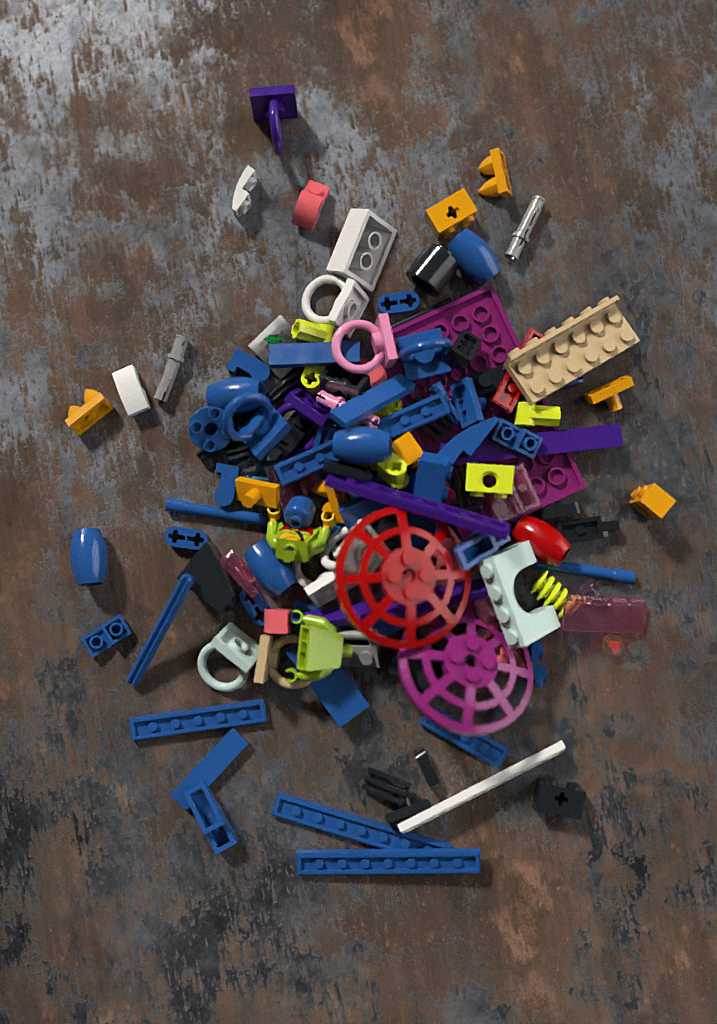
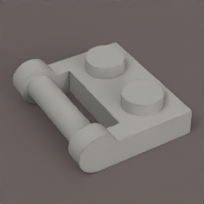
M336 628L337 633L342 634L345 640H368L369 642H343V644L351 645L353 652L351 658L341 659V667L380 668L382 660L379 644L369 640L357 630H340V628ZM370 628L371 630H373L375 633L378 634V631H377L376 628Z

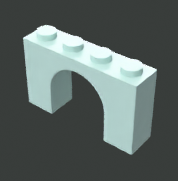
M529 540L512 544L477 563L509 649L525 647L561 627L553 605L538 607L526 613L516 602L513 592L515 576L523 568L537 562Z

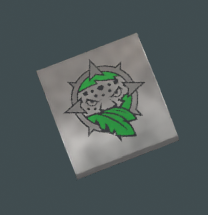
M279 315L248 344V347L270 368L269 344L307 342L293 339L291 334L292 326ZM292 368L270 369L279 379H282Z

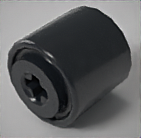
M427 243L407 270L406 276L414 286L424 293L438 297L458 270L459 263L446 248L438 244Z

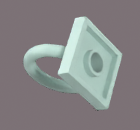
M229 622L201 650L197 661L201 678L208 686L218 691L231 692L239 689L247 681L250 668L257 661L259 644L232 622ZM214 650H218L229 661L240 668V674L233 682H220L210 675L207 669V658Z

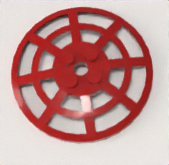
M397 507L376 511L360 520L349 531L337 554L334 582L341 609L358 632L381 646L393 649H413L436 642L456 625L468 602L471 574L470 568L466 571L453 569L450 556L441 543L447 534L455 546L460 541L447 524L443 521L423 516L440 526L437 533L433 536L422 529L408 527L406 513L423 515ZM396 514L398 527L384 531L375 539L363 530L368 524L380 517ZM400 534L402 548L390 552L381 544L387 538ZM410 534L428 540L429 544L423 551L412 548ZM357 537L368 546L360 562L359 574L344 575L347 554ZM436 549L440 552L445 562L446 570H435L430 560ZM373 552H376L384 559L380 565L379 573H367L369 560ZM404 570H409L412 573V581L410 583H406L402 578ZM447 579L446 591L443 599L440 600L432 591L436 580ZM454 579H464L462 601L454 616L446 605L452 595ZM368 583H380V587L386 596L379 604L375 602L371 595ZM346 584H360L363 597L372 610L363 621L357 616L350 604L346 593ZM426 599L435 609L426 616L416 619V604ZM393 602L399 605H406V619L394 617L385 611ZM439 614L448 623L433 636L415 641L416 626L430 622ZM379 618L390 624L406 627L405 641L385 638L375 633L370 627Z

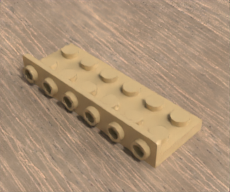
M617 295L611 299L605 297L597 303V307L593 309L591 307L586 308L576 319L573 317L568 318L561 324L562 327L558 329L552 327L543 334L544 337L540 339L535 337L528 341L523 349L520 350L517 347L507 354L508 359L503 365L530 406L621 354L640 341L616 306L619 300Z

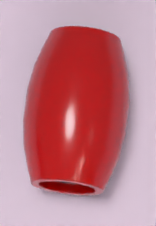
M525 515L522 517L512 532V537L517 543L529 540L535 558L551 566L558 567L571 549L570 543L556 528L532 516Z

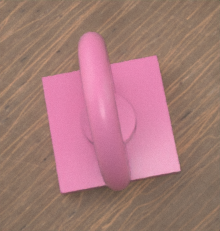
M388 313L378 314L375 324L365 320L346 322L337 329L332 339L331 349L335 361L341 368L353 374L369 373L375 370L381 363H383L384 369L392 368L398 359ZM354 329H363L371 333L372 347L376 355L369 363L364 365H355L348 362L341 352V341L344 335Z

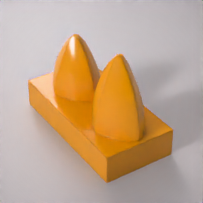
M499 148L490 150L491 155L480 164L478 171L486 175H495V177L484 183L478 193L487 197L502 196L504 199L512 197L505 155Z
M85 389V404L82 407H69L68 418L64 421L79 436L114 409V406L102 393L92 389Z
M325 479L317 482L311 491L329 499L323 505L321 511H326L327 515L331 517L334 513L336 524L344 523L338 507L349 502L347 492L324 486Z

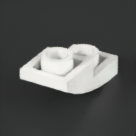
M249 165L243 171L234 192L232 210L237 218L249 210L251 198L247 191H251L257 183L256 172Z
M133 365L112 373L118 393L129 417L150 409L146 392L141 387L136 368Z

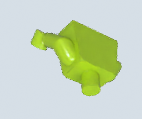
M299 610L293 611L295 614H300L301 618L299 621H290L295 625H300L301 623H305V625L300 627L296 669L288 668L285 671L293 672L295 677L294 679H286V682L293 683L296 679H300V681H319L331 674L334 668H340L342 658H351L352 646L343 644V635L337 633L336 627L326 618L310 614L304 616Z

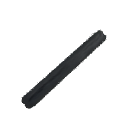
M298 369L266 394L272 405L276 404L301 383L302 373ZM261 407L245 412L233 422L235 431L238 432ZM200 449L196 455L202 462H206L218 451L207 452Z

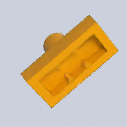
M623 375L583 395L586 402L596 404L605 399L610 412H614L623 407L618 393L634 386L632 377Z
M241 476L235 479L236 500L241 501L246 508H251L255 504L275 509L280 506L279 484Z

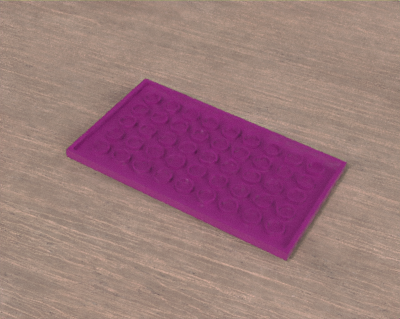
M492 284L391 329L397 356L399 350L396 338L436 328H441L443 338L450 339L452 346L463 328L482 340L467 367L462 365L460 368H455L450 365L451 373L414 381L415 390L400 398L402 409L408 407L418 395L423 399L433 396L428 389L439 381L442 382V385L452 398L450 386L457 383L459 378L501 365L504 374L507 370L503 364L508 359L507 354L520 347V343ZM399 357L392 368L385 369L387 380L399 373L405 377ZM494 393L481 396L485 398L487 403L486 408L482 410L484 420L497 417L514 425L515 407L512 413L508 415L490 403ZM521 394L518 402H527L523 394ZM545 398L535 403L536 405L549 406ZM438 419L435 420L442 428L445 427ZM460 422L456 425L452 424L438 442L433 440L420 427L414 429L412 435L422 451L437 454L440 451V443H448L466 429H462ZM430 423L426 424L436 435L440 433ZM549 426L519 427L525 428L532 433L560 430L559 427ZM494 427L491 429V431L487 434L485 438L490 437ZM571 453L535 456L534 459L525 457L480 462L476 464L514 466L512 494H507V499L493 498V493H484V497H480L482 509L470 512L496 520L502 519L503 522L510 523L586 488V485ZM467 464L453 465V468L467 466ZM457 472L462 503L464 508L467 507L462 483L461 472ZM451 475L450 480L446 479L445 487H449L446 501L443 500L446 505L458 508ZM486 475L483 477L482 482L485 487L492 488L496 484V479L493 475ZM470 496L472 506H476L474 496ZM454 525L461 540H464L474 532L473 530Z

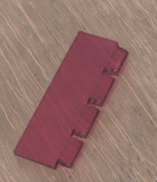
M569 594L568 603H564L562 631L644 634L647 607L643 597L626 598L623 596L606 597L600 595H587L586 597V595Z

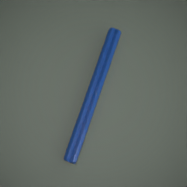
M188 573L182 575L127 677V682L132 686L140 683L194 582V577Z

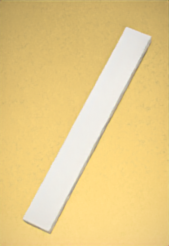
M561 740L398 824L400 832L406 834L563 753L566 748L563 741Z

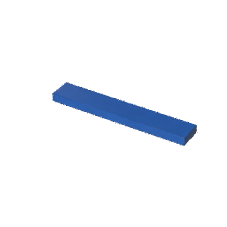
M265 698L129 718L132 741L268 721Z

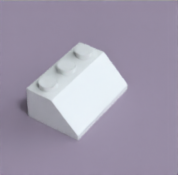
M351 208L326 270L333 275L342 277L346 281L348 278L352 279L362 289L373 292L397 230L369 209Z

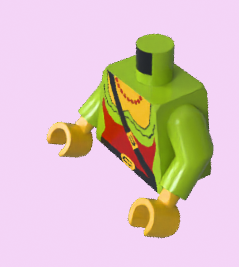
M280 506L277 512H271V507H267V515L270 521L267 523L266 541L270 548L275 550L276 558L282 559L287 563L292 561L308 562L314 555L326 549L331 534L329 529L336 525L335 515L333 513L332 517L327 519L326 511L321 514L323 528L310 525L308 528L295 529L286 522H277L281 518Z

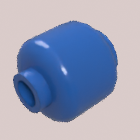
M306 496L292 497L285 508L284 520L295 529L308 528L314 519L316 506Z

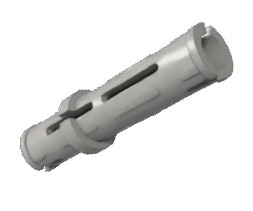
M539 195L532 197L531 203L517 231H514L512 234V241L505 252L506 258L518 261V257L524 245L528 244L530 240L529 235L546 203L543 197Z
M176 334L170 353H167L166 357L168 360L153 398L168 402V397L180 364L185 360L183 356L190 339Z

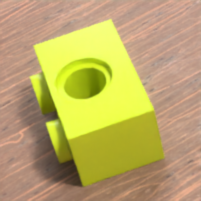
M467 463L465 491L470 492V496L484 497V493H493V498L507 499V494H512L514 466ZM493 475L496 479L495 486L492 488L485 487L482 482L483 477Z

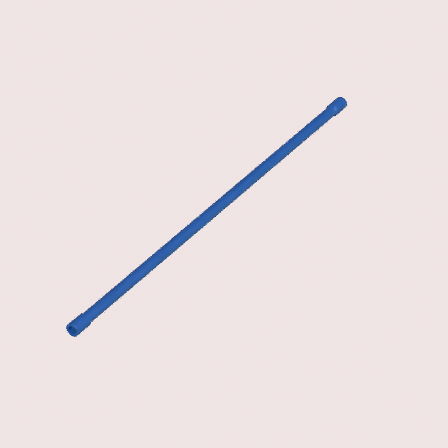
M167 498L165 504V511L181 514H195L267 526V523L270 521L267 514L191 503L173 498ZM281 517L277 522H285L284 517ZM312 522L311 524L312 526H320L322 528L324 526L323 523ZM335 525V527L330 528V536L337 530L343 528V526ZM411 544L412 548L422 551L425 549V547ZM539 560L527 566L606 579L633 585L636 579L635 571L609 569L564 561L558 567L545 564Z

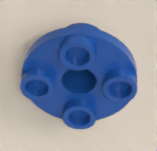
M205 406L198 409L192 415L188 424V434L195 446L204 451L213 452L224 448L231 439L224 433L222 428L223 409L216 406ZM231 419V426L234 429L233 421Z

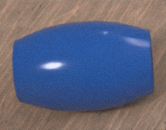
M467 228L447 245L449 251L459 263L460 270L468 278L481 286L501 270L492 249L482 238Z
M250 377L222 379L207 387L208 406H216L225 410L226 406L235 397L243 393L258 392L266 396L265 385L262 380ZM255 401L246 402L240 405L233 414L249 412L262 405Z
M351 427L337 431L333 435V456L338 460L353 464H374L389 460L392 456V434L373 427Z
M83 528L75 530L70 544V564L78 586L104 584L108 567V556L105 540L98 528Z
M266 540L257 542L244 554L252 575L265 590L277 598L289 592L298 583L290 563L276 558L275 550L270 548Z

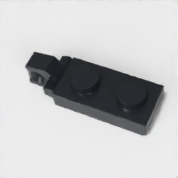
M296 410L287 420L292 429L276 444L266 457V460L272 465L280 455L284 458L288 457L313 425V422H308L296 413Z
M606 516L554 522L555 528L569 543L601 539L608 536L609 530L620 529L619 520L606 521Z

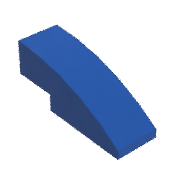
M493 417L467 428L450 440L437 454L451 457L449 466L454 463L461 453L469 458L499 419Z
M474 531L460 542L453 551L462 571H466L500 550L499 547L511 539L509 534L507 540Z
M205 781L184 792L203 834L207 835L215 854L237 844L239 839Z

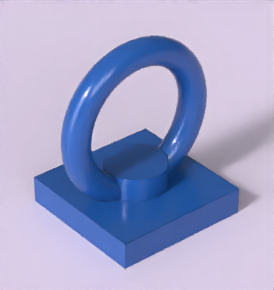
M441 328L396 338L399 350L398 357L402 362L405 377L411 382L451 373L446 351L452 347V341L443 338Z
M247 392L235 397L226 406L221 420L224 433L234 441L244 442L259 460H262L292 429V426L275 409L270 400L258 392ZM255 401L262 405L261 408L238 432L235 431L231 426V418L235 410L246 402Z

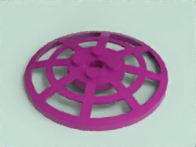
M467 602L465 617L461 616L456 623H466V634L456 637L449 631L443 636L449 642L443 651L430 650L432 643L424 646L422 650L399 649L397 656L398 671L407 696L427 719L453 733L480 736L502 730L515 721L524 711L532 693L534 675L532 661L526 646L519 647L526 663L527 669L516 666L512 649H509L503 631L499 632L488 623L475 619L474 610H477L499 622L496 612L482 605ZM461 603L446 605V607H459ZM435 608L421 611L416 616V619L426 616ZM437 618L428 622L433 629L426 638L442 630L448 623L445 620L440 622ZM476 625L486 629L495 637L486 642L484 639L476 636ZM406 630L403 633L401 641H405ZM502 644L507 653L509 664L498 661L493 649ZM465 658H471L475 663V667L466 665ZM408 659H422L424 673L431 685L422 695L419 694L411 679ZM430 660L441 661L445 676L439 681L432 671ZM497 671L509 673V679L503 691L499 689L493 680ZM516 676L528 680L527 688L519 706L513 710L506 697L513 689ZM452 683L458 688L465 690V700L453 696L445 688ZM485 687L494 696L493 699L485 702H474L475 691ZM438 694L448 703L464 709L462 723L442 716L428 702ZM499 704L506 715L504 719L492 724L472 725L473 711L487 710Z

